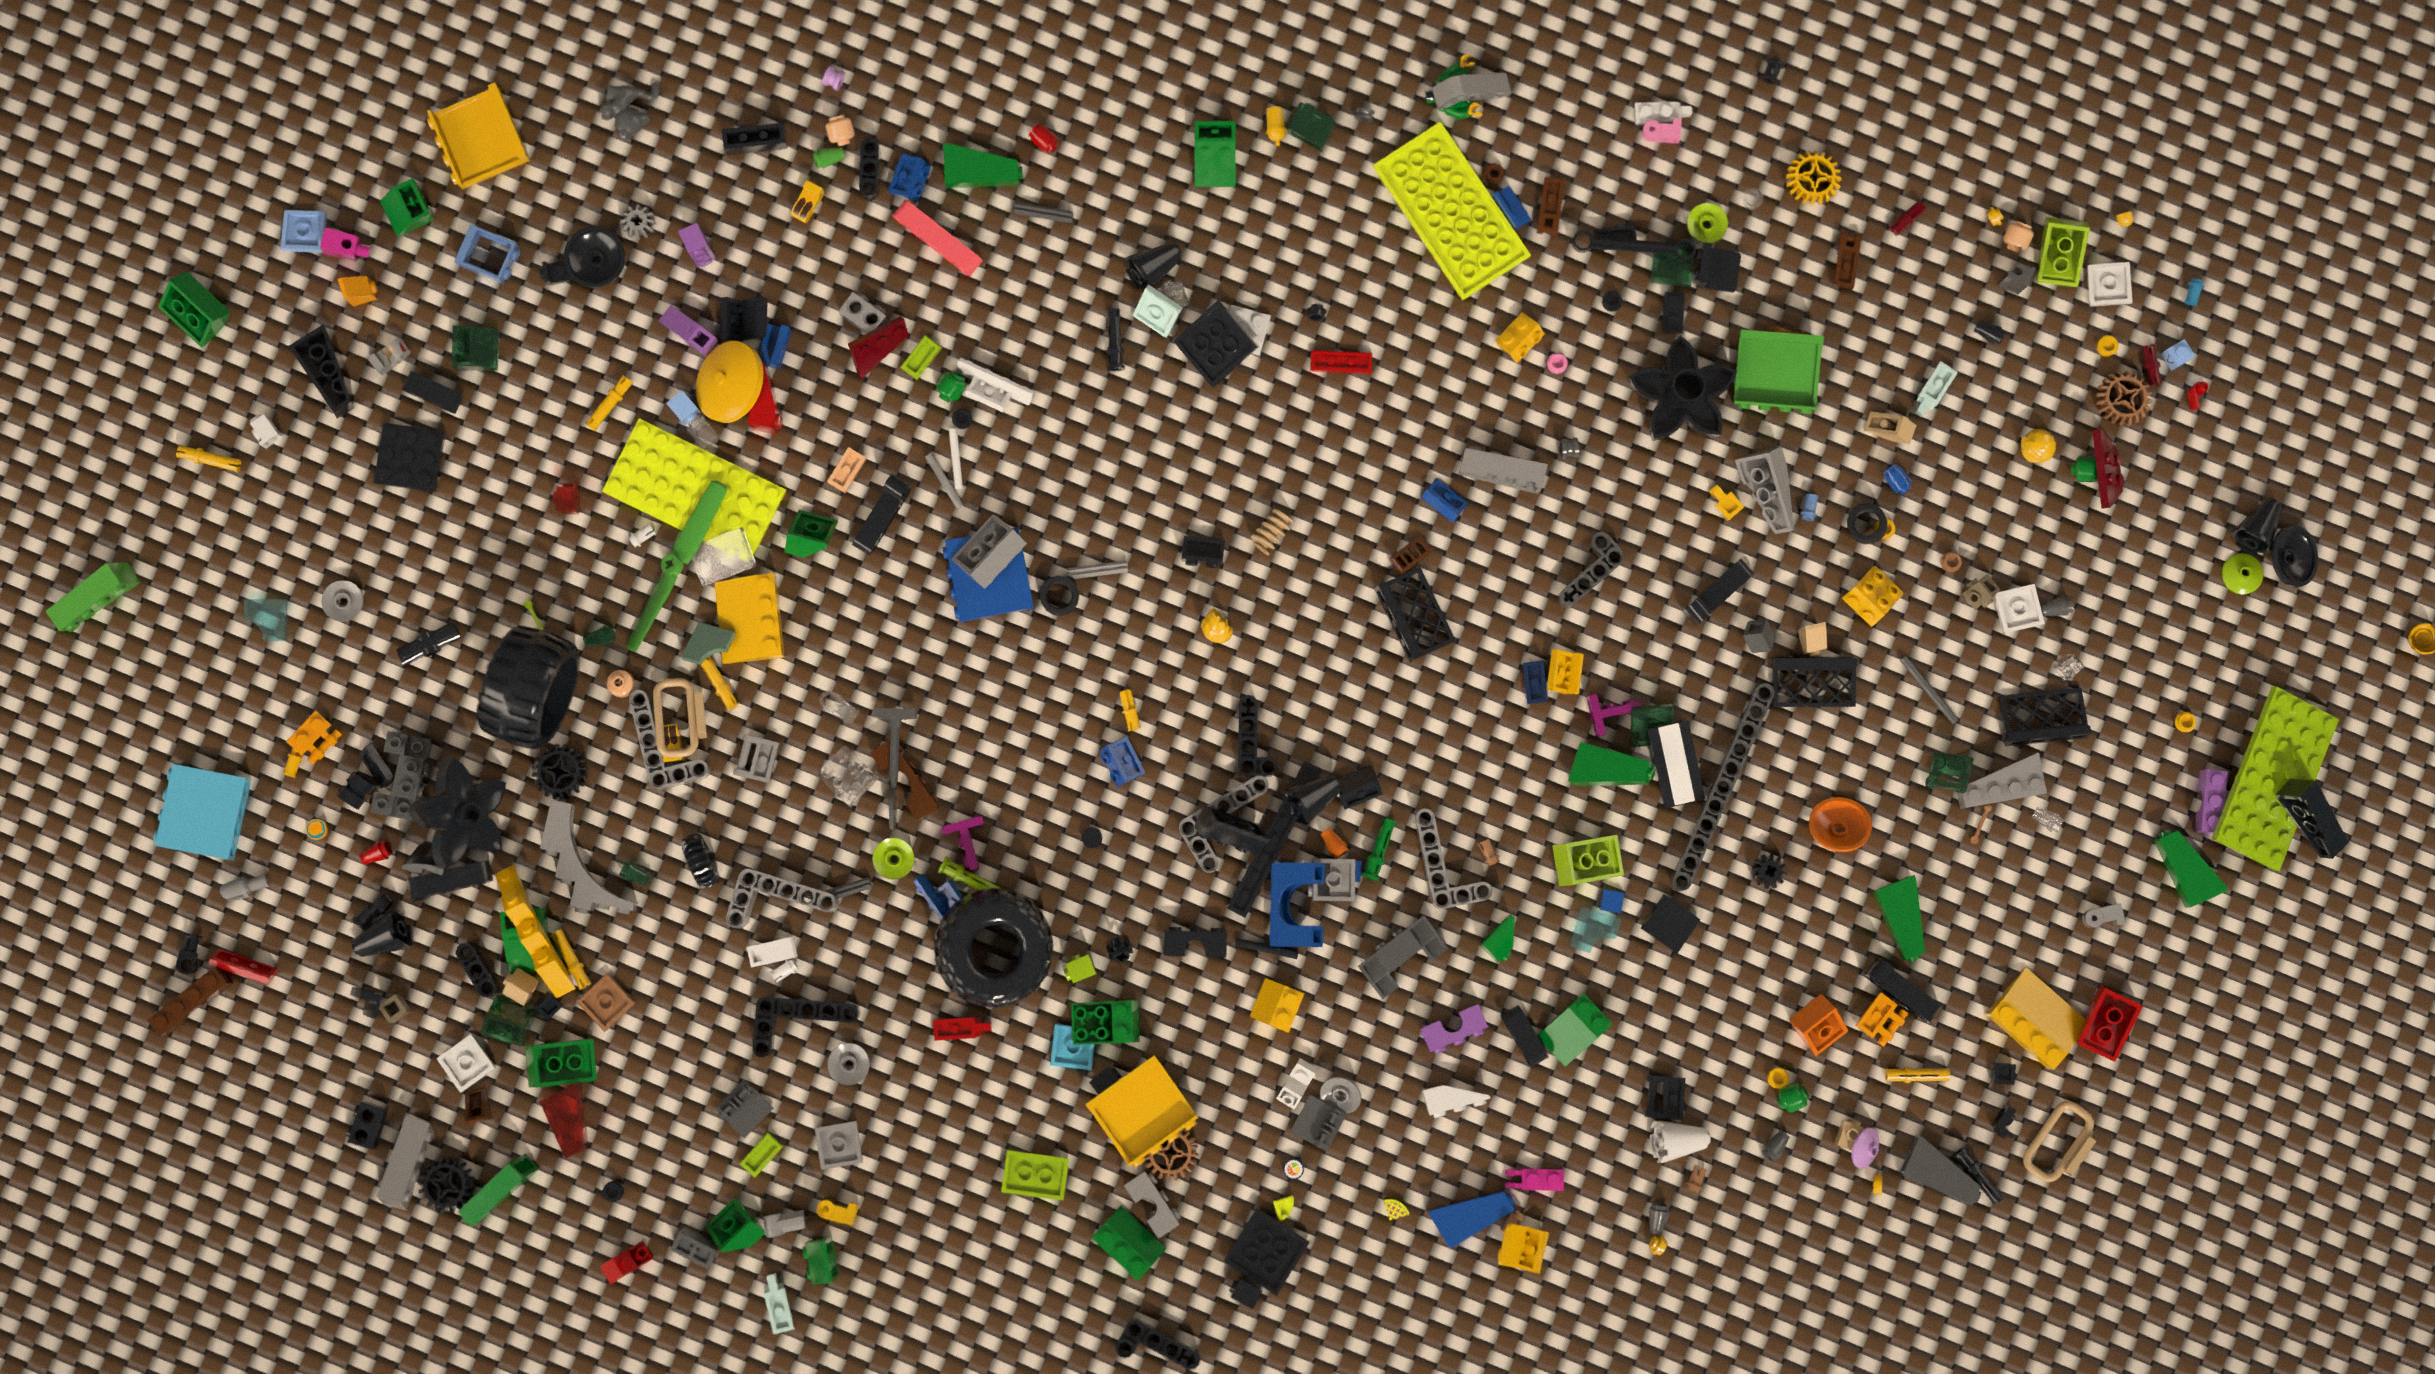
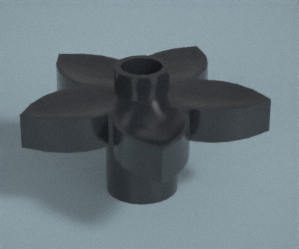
M1680 335L1672 343L1664 361L1665 370L1646 368L1634 373L1627 380L1639 397L1646 401L1657 403L1649 420V431L1652 441L1665 439L1673 435L1684 421L1698 434L1719 438L1722 432V417L1719 408L1711 399L1719 397L1729 388L1737 370L1719 364L1708 365L1699 369L1695 349Z
M444 757L438 768L436 776L438 796L421 797L406 810L410 817L420 826L436 829L432 839V856L436 867L444 869L456 864L464 856L468 847L473 850L486 852L502 850L499 829L496 823L488 817V814L493 812L501 803L506 782L496 779H479L472 782L467 768L453 757Z

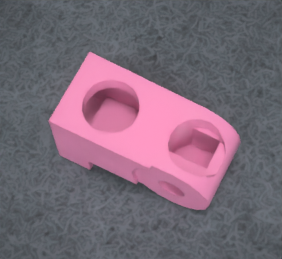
M1673 118L1672 124L1649 120L1643 127L1642 136L1649 142L1679 143L1682 119Z

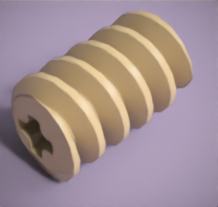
M1276 509L1272 510L1274 517L1267 516L1269 523L1262 522L1263 529H1256L1259 536L1251 535L1253 544L1268 556L1267 548H1275L1272 542H1280L1277 536H1285L1283 528L1290 530L1288 522L1295 524L1287 515Z

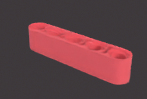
M904 200L892 215L900 224L970 277L983 262L977 254L909 201Z

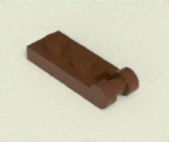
M1544 177L1537 234L1550 233L1551 236H1557L1565 179ZM1545 219L1553 220L1552 225H1545Z
M1841 230L1832 286L1854 289L1862 234H1848V231ZM1846 242H1852L1853 247L1846 246Z

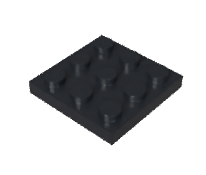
M1219 300L1173 341L1212 388H1215L1259 347Z
M383 422L373 483L436 493L446 432Z
M1256 1208L1223 1262L1277 1296L1310 1241Z

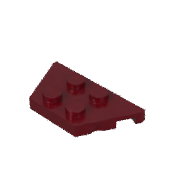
M2102 429L2092 430L2101 509L2111 508L2123 492L2124 477L2121 474L2120 467L2122 465V457Z

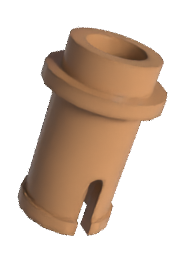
M1490 839L1477 844L1486 860L1485 864L1487 863L1488 866H1492L1500 862V855L1496 854Z
M1694 1165L1690 1180L1686 1182V1189L1695 1193L1702 1190L1701 1184L1707 1172V1169L1702 1167L1700 1174L1697 1175L1700 1166Z
M1515 1209L1510 1213V1216L1503 1226L1500 1227V1230L1504 1232L1508 1223L1519 1225L1520 1222L1524 1221L1525 1215Z

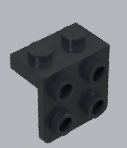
M1704 242L1702 247L1698 248L1696 260H1699L1698 268H1695L1693 280H1696L1695 288L1734 293L1737 290L1741 254L1712 249V243Z
M722 297L720 338L742 342L766 337L767 298L757 297L738 300Z

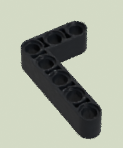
M763 997L758 1000L756 1005L753 1053L760 1058L768 1057L773 1053L777 1017L850 1023L859 1019L860 1009L855 1004ZM766 1000L772 1004V1009L769 1012H765L762 1009V1003ZM786 1002H790L793 1006L790 1014H786L783 1011V1005ZM806 1004H811L814 1008L810 1016L803 1012ZM828 1005L832 1006L835 1011L834 1015L830 1018L824 1014V1009ZM848 1007H852L855 1010V1016L852 1019H848L845 1016V1010ZM764 1021L770 1025V1030L767 1033H763L760 1030V1024ZM762 1042L768 1046V1051L765 1054H761L758 1051V1045Z

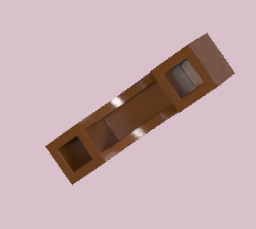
M890 739L870 753L883 772L890 770ZM899 744L898 771L906 775L911 786V793L906 806L916 820L920 822L939 808L937 805L939 799L933 791L931 793L925 788L928 785L921 774L919 776L913 771L916 768L909 758L905 760L901 754L904 750Z
M213 967L147 1021L160 1037L168 1036L180 1027L192 1012L207 1001L220 995L234 983L223 969Z

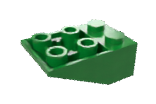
M1195 121V187H1235L1236 121Z
M544 908L534 909L549 939L547 910ZM500 912L501 933L509 973L513 974L517 968L527 974L538 973L530 953L519 939L516 926L505 912Z
M1138 1000L1071 1003L1073 1045L1140 1042Z

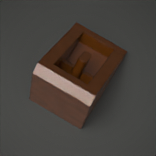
M486 1087L466 1091L465 1123L473 1124L493 1119Z

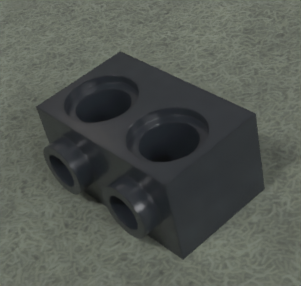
M366 1101L360 1102V1105H357L354 1110V1123L349 1126L347 1131V1137H349L347 1143L370 1150L376 1149L389 1109ZM368 1109L374 1112V1118L371 1121L366 1118V1111ZM362 1129L367 1132L365 1141L359 1138V1132Z

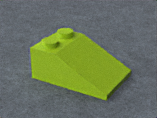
M2046 217L2041 240L2037 282L2078 287L2090 230L2087 222Z
M1618 835L1552 845L1559 886L1624 876Z

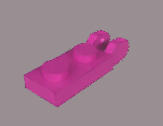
M1529 1168L1505 1170V1174L1508 1176L1521 1175V1183L1507 1182L1505 1183V1188L1564 1191V1170Z

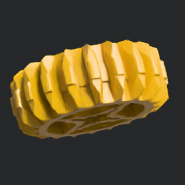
M1814 150L1811 156L1810 152L1806 151L1804 156L1799 154L1797 160L1793 159L1791 162L1792 166L1787 168L1789 174L1786 175V179L1791 181L1786 185L1787 187H1793L1790 194L1796 192V200L1800 197L1803 198V204L1810 200L1811 206L1815 204V200L1818 205H1821L1823 200L1828 202L1830 196L1834 197L1836 195L1835 190L1840 188L1838 182L1842 178L1836 175L1840 174L1841 170L1834 169L1837 166V162L1830 163L1832 156H1829L1827 159L1824 158L1825 152L1818 156L1817 151ZM1811 164L1809 172L1798 174L1802 166ZM1819 166L1824 168L1827 173L1821 172ZM1812 174L1815 175V178L1817 177L1815 183L1812 181V178L1810 179ZM1800 183L1806 184L1808 187V191L1804 189ZM1829 183L1826 190L1816 193L1819 184Z

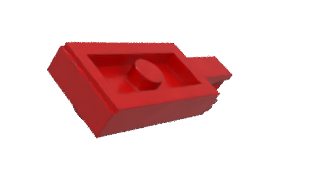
M975 1017L933 1020L934 1041L981 1037L982 1031H992V1023H981V1018Z

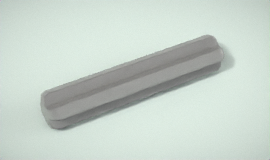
M1127 561L1073 567L1067 569V574L1071 580L1128 572Z

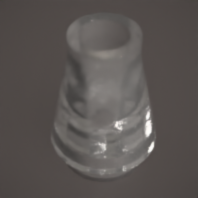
M2039 807L2036 808L2031 817L2050 832L2054 831L2055 833L2058 832L2065 819L2060 816L2061 814Z

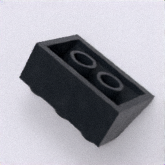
M1204 805L1194 826L1201 838L1217 840V843L1228 847V845L1234 846L1235 849L1243 853L1247 851L1255 853L1270 841L1258 823Z

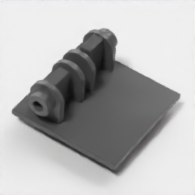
M745 1079L715 1108L718 1115L723 1120L725 1119L743 1138L774 1109Z
M1309 1095L1290 1132L1327 1151L1346 1114Z

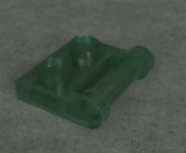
M1934 752L1930 774L1925 781L1926 787L1930 789L1938 787L1955 790L1957 793H1965L1974 758ZM1939 775L1959 777V780L1957 782L1940 780Z

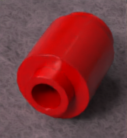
M1038 123L1029 132L1028 136L1031 137V141L1045 154L1054 152L1059 146L1057 143L1059 138L1045 125L1042 126Z

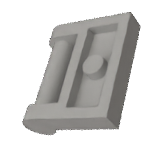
M743 734L742 740L744 742L737 769L734 768L733 774L770 783L780 743ZM755 743L757 746L750 772L745 771L751 744Z

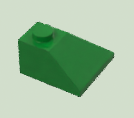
M798 510L787 533L785 553L805 558L826 548L835 531L838 520Z
M1512 914L1508 915L1479 944L1496 962L1500 960L1505 962L1512 955L1510 950L1513 948L1515 920Z
M737 1198L729 1202L704 1226L722 1252L749 1248L766 1233L757 1219Z

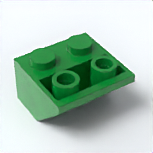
M412 178L393 187L380 200L398 238L435 220L418 184Z

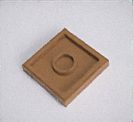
M606 973L576 1001L604 1032L636 1004L609 973Z

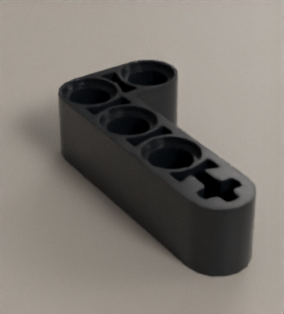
M893 474L888 477L882 489L884 492L856 535L852 546L869 556L872 555L912 489L910 484Z
M1740 558L1682 612L1697 627L1755 573Z
M1245 695L1239 701L1238 770L1245 777H1272L1277 772V762L1270 757H1257V700L1251 695ZM1246 700H1250V703L1254 704L1250 708V715L1254 714V717H1242V714L1246 715V707L1242 706V704L1246 703ZM1249 720L1253 722L1254 728L1251 731H1245L1242 728L1244 721ZM1243 742H1252L1253 750L1250 752L1244 751L1242 749ZM1247 761L1253 764V770L1248 773L1244 772L1241 767ZM1265 762H1271L1274 765V770L1267 773L1262 769V765Z
M482 861L447 869L443 875L429 873L412 877L406 881L410 900L415 902L430 898V896L490 883L493 881L489 861Z
M1875 958L1863 976L1922 1020L1930 1023L1941 1008V1005L1894 971L1895 968L1881 958Z
M1137 1318L1129 1320L1116 1344V1353L1122 1358L1130 1357L1138 1343L1186 1369H1195L1200 1363L1198 1351ZM1133 1323L1139 1324L1141 1327L1140 1333L1132 1334L1129 1326ZM1150 1334H1157L1160 1341L1157 1344L1149 1343L1148 1336ZM1121 1343H1129L1131 1350L1128 1353L1121 1352L1119 1349ZM1169 1344H1176L1178 1352L1169 1354L1166 1350ZM1182 1348L1185 1349V1355L1191 1356V1354H1194L1196 1362L1188 1364L1187 1358L1184 1356L1179 1360L1178 1357L1181 1355Z

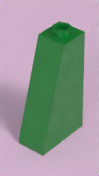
M943 143L946 188L1019 185V179H1023V167H1019L1018 160Z
M1580 742L1568 782L1575 786L1649 785L1650 780H1653L1656 769L1654 768L1655 765L1650 761Z
M2170 829L2158 833L2159 837L2154 839L2155 845L2185 908L2193 907L2229 891L2222 880L2178 830L2171 832Z
M1911 875L1872 891L1901 960H1908L1909 963L1920 959V954L1925 953L1917 881L1915 875Z
M526 1153L508 1163L458 1211L465 1223L471 1227L480 1223L539 1170Z

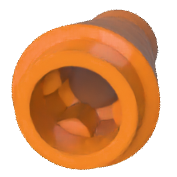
M1331 828L1324 830L1320 834L1331 857L1339 859L1349 851L1346 847L1348 844L1334 833Z

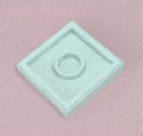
M1148 285L1132 316L1166 338L1170 334L1183 307Z

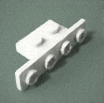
M959 358L956 372L972 379L966 390V396L1001 412L1005 409L1010 398L1030 405L1034 392L1026 386L1012 382L1010 379L999 376L969 360Z

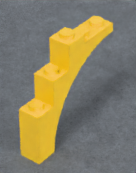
M512 865L496 873L495 876L502 895L500 898L504 911L516 926L519 939L530 953L536 971L556 998L574 990L575 986L571 974L568 973L567 968L540 924L516 867Z

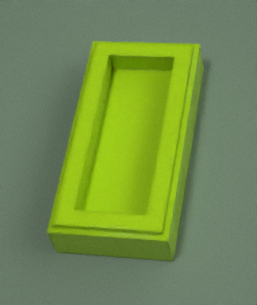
M925 335L900 368L918 380L942 347Z
M767 1132L741 1161L740 1165L756 1178L784 1146Z

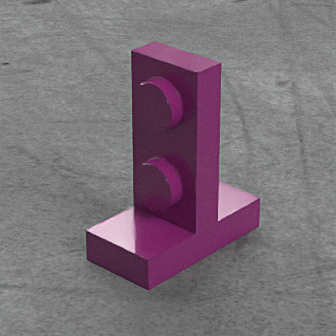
M1597 694L1586 697L1595 737L1606 735L1603 719L1638 712L1643 709L1641 701L1635 702V699L1623 701L1621 706L1615 707V703L1603 705V709L1600 710Z
M983 816L942 826L943 835L945 836L957 832L961 833L957 837L960 848H965L966 855L963 856L965 867H970V871L980 868L969 829L985 825Z

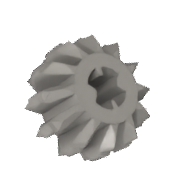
M639 204L636 205V210L629 206L630 213L623 212V216L626 219L620 220V223L625 225L622 230L628 232L630 238L635 235L636 239L640 240L641 234L648 238L646 232L653 233L654 229L651 226L656 225V221L652 219L654 217L653 212H649L646 206L641 210ZM637 219H641L642 223L639 222L640 225L636 226L634 222H638Z

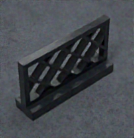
M1420 567L1388 582L1379 584L1374 589L1409 663L1456 641ZM1418 575L1421 581L1419 588L1408 584L1410 576ZM1395 583L1403 585L1401 596L1394 594L1390 585ZM1407 587L1417 591L1414 601L1403 597ZM1420 592L1428 595L1430 599L1428 606L1417 602ZM1402 601L1413 604L1410 614L1402 612L1400 608ZM1415 606L1426 609L1423 619L1413 616ZM1429 611L1437 614V624L1426 621ZM1411 619L1422 623L1419 632L1410 629ZM1424 624L1435 628L1432 638L1421 634ZM1438 629L1446 632L1449 640L1444 642L1436 640L1435 637ZM1423 638L1431 641L1429 648L1421 652L1418 645L1419 639Z
M1771 657V665H1773L1772 687L1774 689L1772 707H1856L1857 657ZM1778 670H1786L1791 675L1784 684L1778 680ZM1801 670H1807L1812 675L1804 684L1796 677ZM1822 670H1828L1833 675L1825 684L1817 677ZM1843 670H1851V678L1844 684L1838 675ZM1793 678L1801 685L1794 694L1785 687ZM1814 678L1822 685L1815 694L1806 687ZM1836 678L1843 686L1834 694L1827 685ZM1784 688L1791 697L1786 702H1777L1778 693ZM1824 688L1832 695L1827 702H1821L1816 697ZM1845 688L1851 693L1850 702H1842L1837 697ZM1803 689L1812 696L1807 702H1800L1796 698Z
M2082 687L1999 696L2005 733V747L2086 739L2091 734V727L2087 722ZM2077 693L2078 703L2075 706L2065 700L2068 694ZM2048 696H2054L2060 701L2055 708L2044 702ZM2027 698H2033L2039 702L2034 711L2024 704ZM2006 700H2013L2019 705L2014 712L2006 708ZM2061 703L2071 709L2067 717L2056 711ZM2041 705L2051 711L2046 720L2036 713ZM2020 707L2031 714L2026 721L2015 715ZM2075 712L2081 716L2082 724H2074L2068 718ZM2052 714L2063 720L2060 726H2053L2048 722ZM2032 716L2042 722L2039 728H2033L2027 724ZM2012 718L2022 724L2019 730L2010 731L2008 722Z

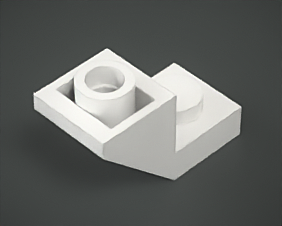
M793 937L747 947L751 967L797 957Z
M1300 1058L1276 1099L1295 1109L1318 1068Z

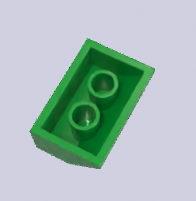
M187 271L169 280L158 305V308L201 348L225 326L231 313Z
M1121 1205L1091 1237L1137 1281L1167 1249Z

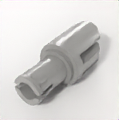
M265 874L249 880L242 877L223 884L220 887V894L229 902L251 897L253 891L269 887V879Z

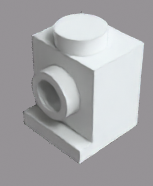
M264 414L257 415L250 420V424L253 427L251 432L262 447L267 449L283 437L268 416Z

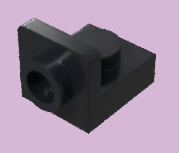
M564 261L554 263L542 262L543 268H540V276L548 286L573 282L565 268Z
M2004 1105L1991 1124L1995 1128L1994 1133L2003 1139L2006 1137L2013 1138L2015 1135L2005 1128L2006 1125H2011L2015 1119L2014 1113L2016 1110L2014 1108Z

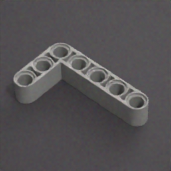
M642 690L633 691L630 694L629 702L650 785L656 789L664 790L707 778L710 775L711 768L703 760H693L667 767V764L663 762V755L657 748L655 718L651 698ZM638 695H644L645 697L642 705H637L635 702ZM643 715H649L650 717L647 725H641L640 723ZM648 735H654V743L646 745L645 738ZM657 754L660 759L659 763L651 765L650 758ZM699 764H703L705 767V771L701 775H697L695 772V768ZM679 769H683L685 772V776L681 780L675 778V773ZM662 774L664 776V783L657 786L655 778L657 775Z
M1256 776L1207 806L1218 809V804L1226 801L1230 806L1227 813L1231 814L1265 794L1269 787L1268 780L1263 776ZM1257 780L1263 781L1265 789L1262 791L1255 790L1253 787L1254 782ZM1238 791H1245L1247 793L1245 801L1240 802L1236 799L1235 795ZM1201 808L1180 822L1179 832L1200 868L1206 873H1213L1217 870L1219 862L1207 840L1199 836L1195 827L1193 832L1189 834L1184 833L1182 830L1183 824L1187 822L1195 826L1203 809ZM1196 840H1201L1205 844L1204 849L1200 852L1193 849V843ZM1212 858L1215 861V867L1213 869H1206L1203 865L1205 859Z
M1429 809L1419 810L1415 815V824L1433 906L1437 909H1446L1489 899L1492 895V887L1487 882H1478L1454 888L1449 887L1434 813ZM1421 813H1427L1430 816L1428 824L1420 822L1419 816ZM1426 833H1431L1434 836L1433 844H1426L1423 837ZM1434 853L1438 856L1439 861L1436 865L1428 862L1429 854ZM1434 874H1440L1443 877L1441 885H1435L1432 882ZM1479 886L1487 888L1488 894L1486 897H1480L1477 894ZM1459 890L1467 892L1468 897L1465 901L1457 899V892ZM1439 894H1444L1447 897V903L1444 906L1439 905L1436 901V897Z
M745 869L739 874L726 914V922L731 927L744 928L749 922L758 891L830 913L838 909L839 899L837 896L752 869ZM752 873L754 881L751 884H747L746 877ZM772 879L774 886L771 890H767L765 884L768 880ZM791 885L793 893L790 896H786L785 889ZM808 891H811L813 894L810 902H806L804 899V895ZM746 893L748 900L745 904H741L740 896ZM831 897L833 901L831 907L825 908L824 900ZM737 913H740L742 917L739 924H735L733 921V917Z

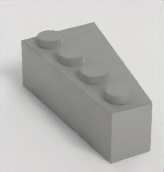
M1470 446V448H1465L1459 475L1539 494L1543 487L1548 464L1525 460L1515 456H1504L1495 451H1490V453L1484 452L1481 448Z

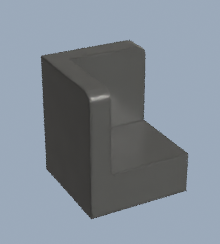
M1767 619L1748 621L1743 637L1752 653L1771 651L1775 635Z

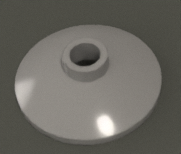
M344 580L333 582L323 592L322 608L326 615L335 621L345 622L352 620L360 613L363 607L362 592L352 582ZM346 598L348 602L343 606L341 601Z
M853 1043L837 1046L828 1058V1070L831 1077L843 1085L859 1083L866 1077L869 1071L870 1061L866 1051ZM851 1060L853 1062L852 1068L846 1067V1061Z
M1332 1077L1326 1080L1321 1087V1100L1345 1114L1355 1111L1360 1105L1361 1092L1357 1085L1347 1078Z

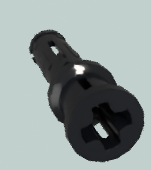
M1109 308L1107 309L1109 347L1106 349L1109 357L1107 370L1112 372L1125 370V365H1123L1122 355L1124 348L1121 346L1120 309Z
M1963 1146L1952 1155V1159L1958 1161L1963 1168V1172L1970 1175L1981 1186L1980 1189L1993 1205L2002 1201L2004 1196L2001 1195L1991 1180L1979 1167L1980 1162L1975 1160L1968 1152L1969 1148ZM1981 1179L1986 1183V1185L1990 1188L1991 1191H1989V1189L1985 1186Z

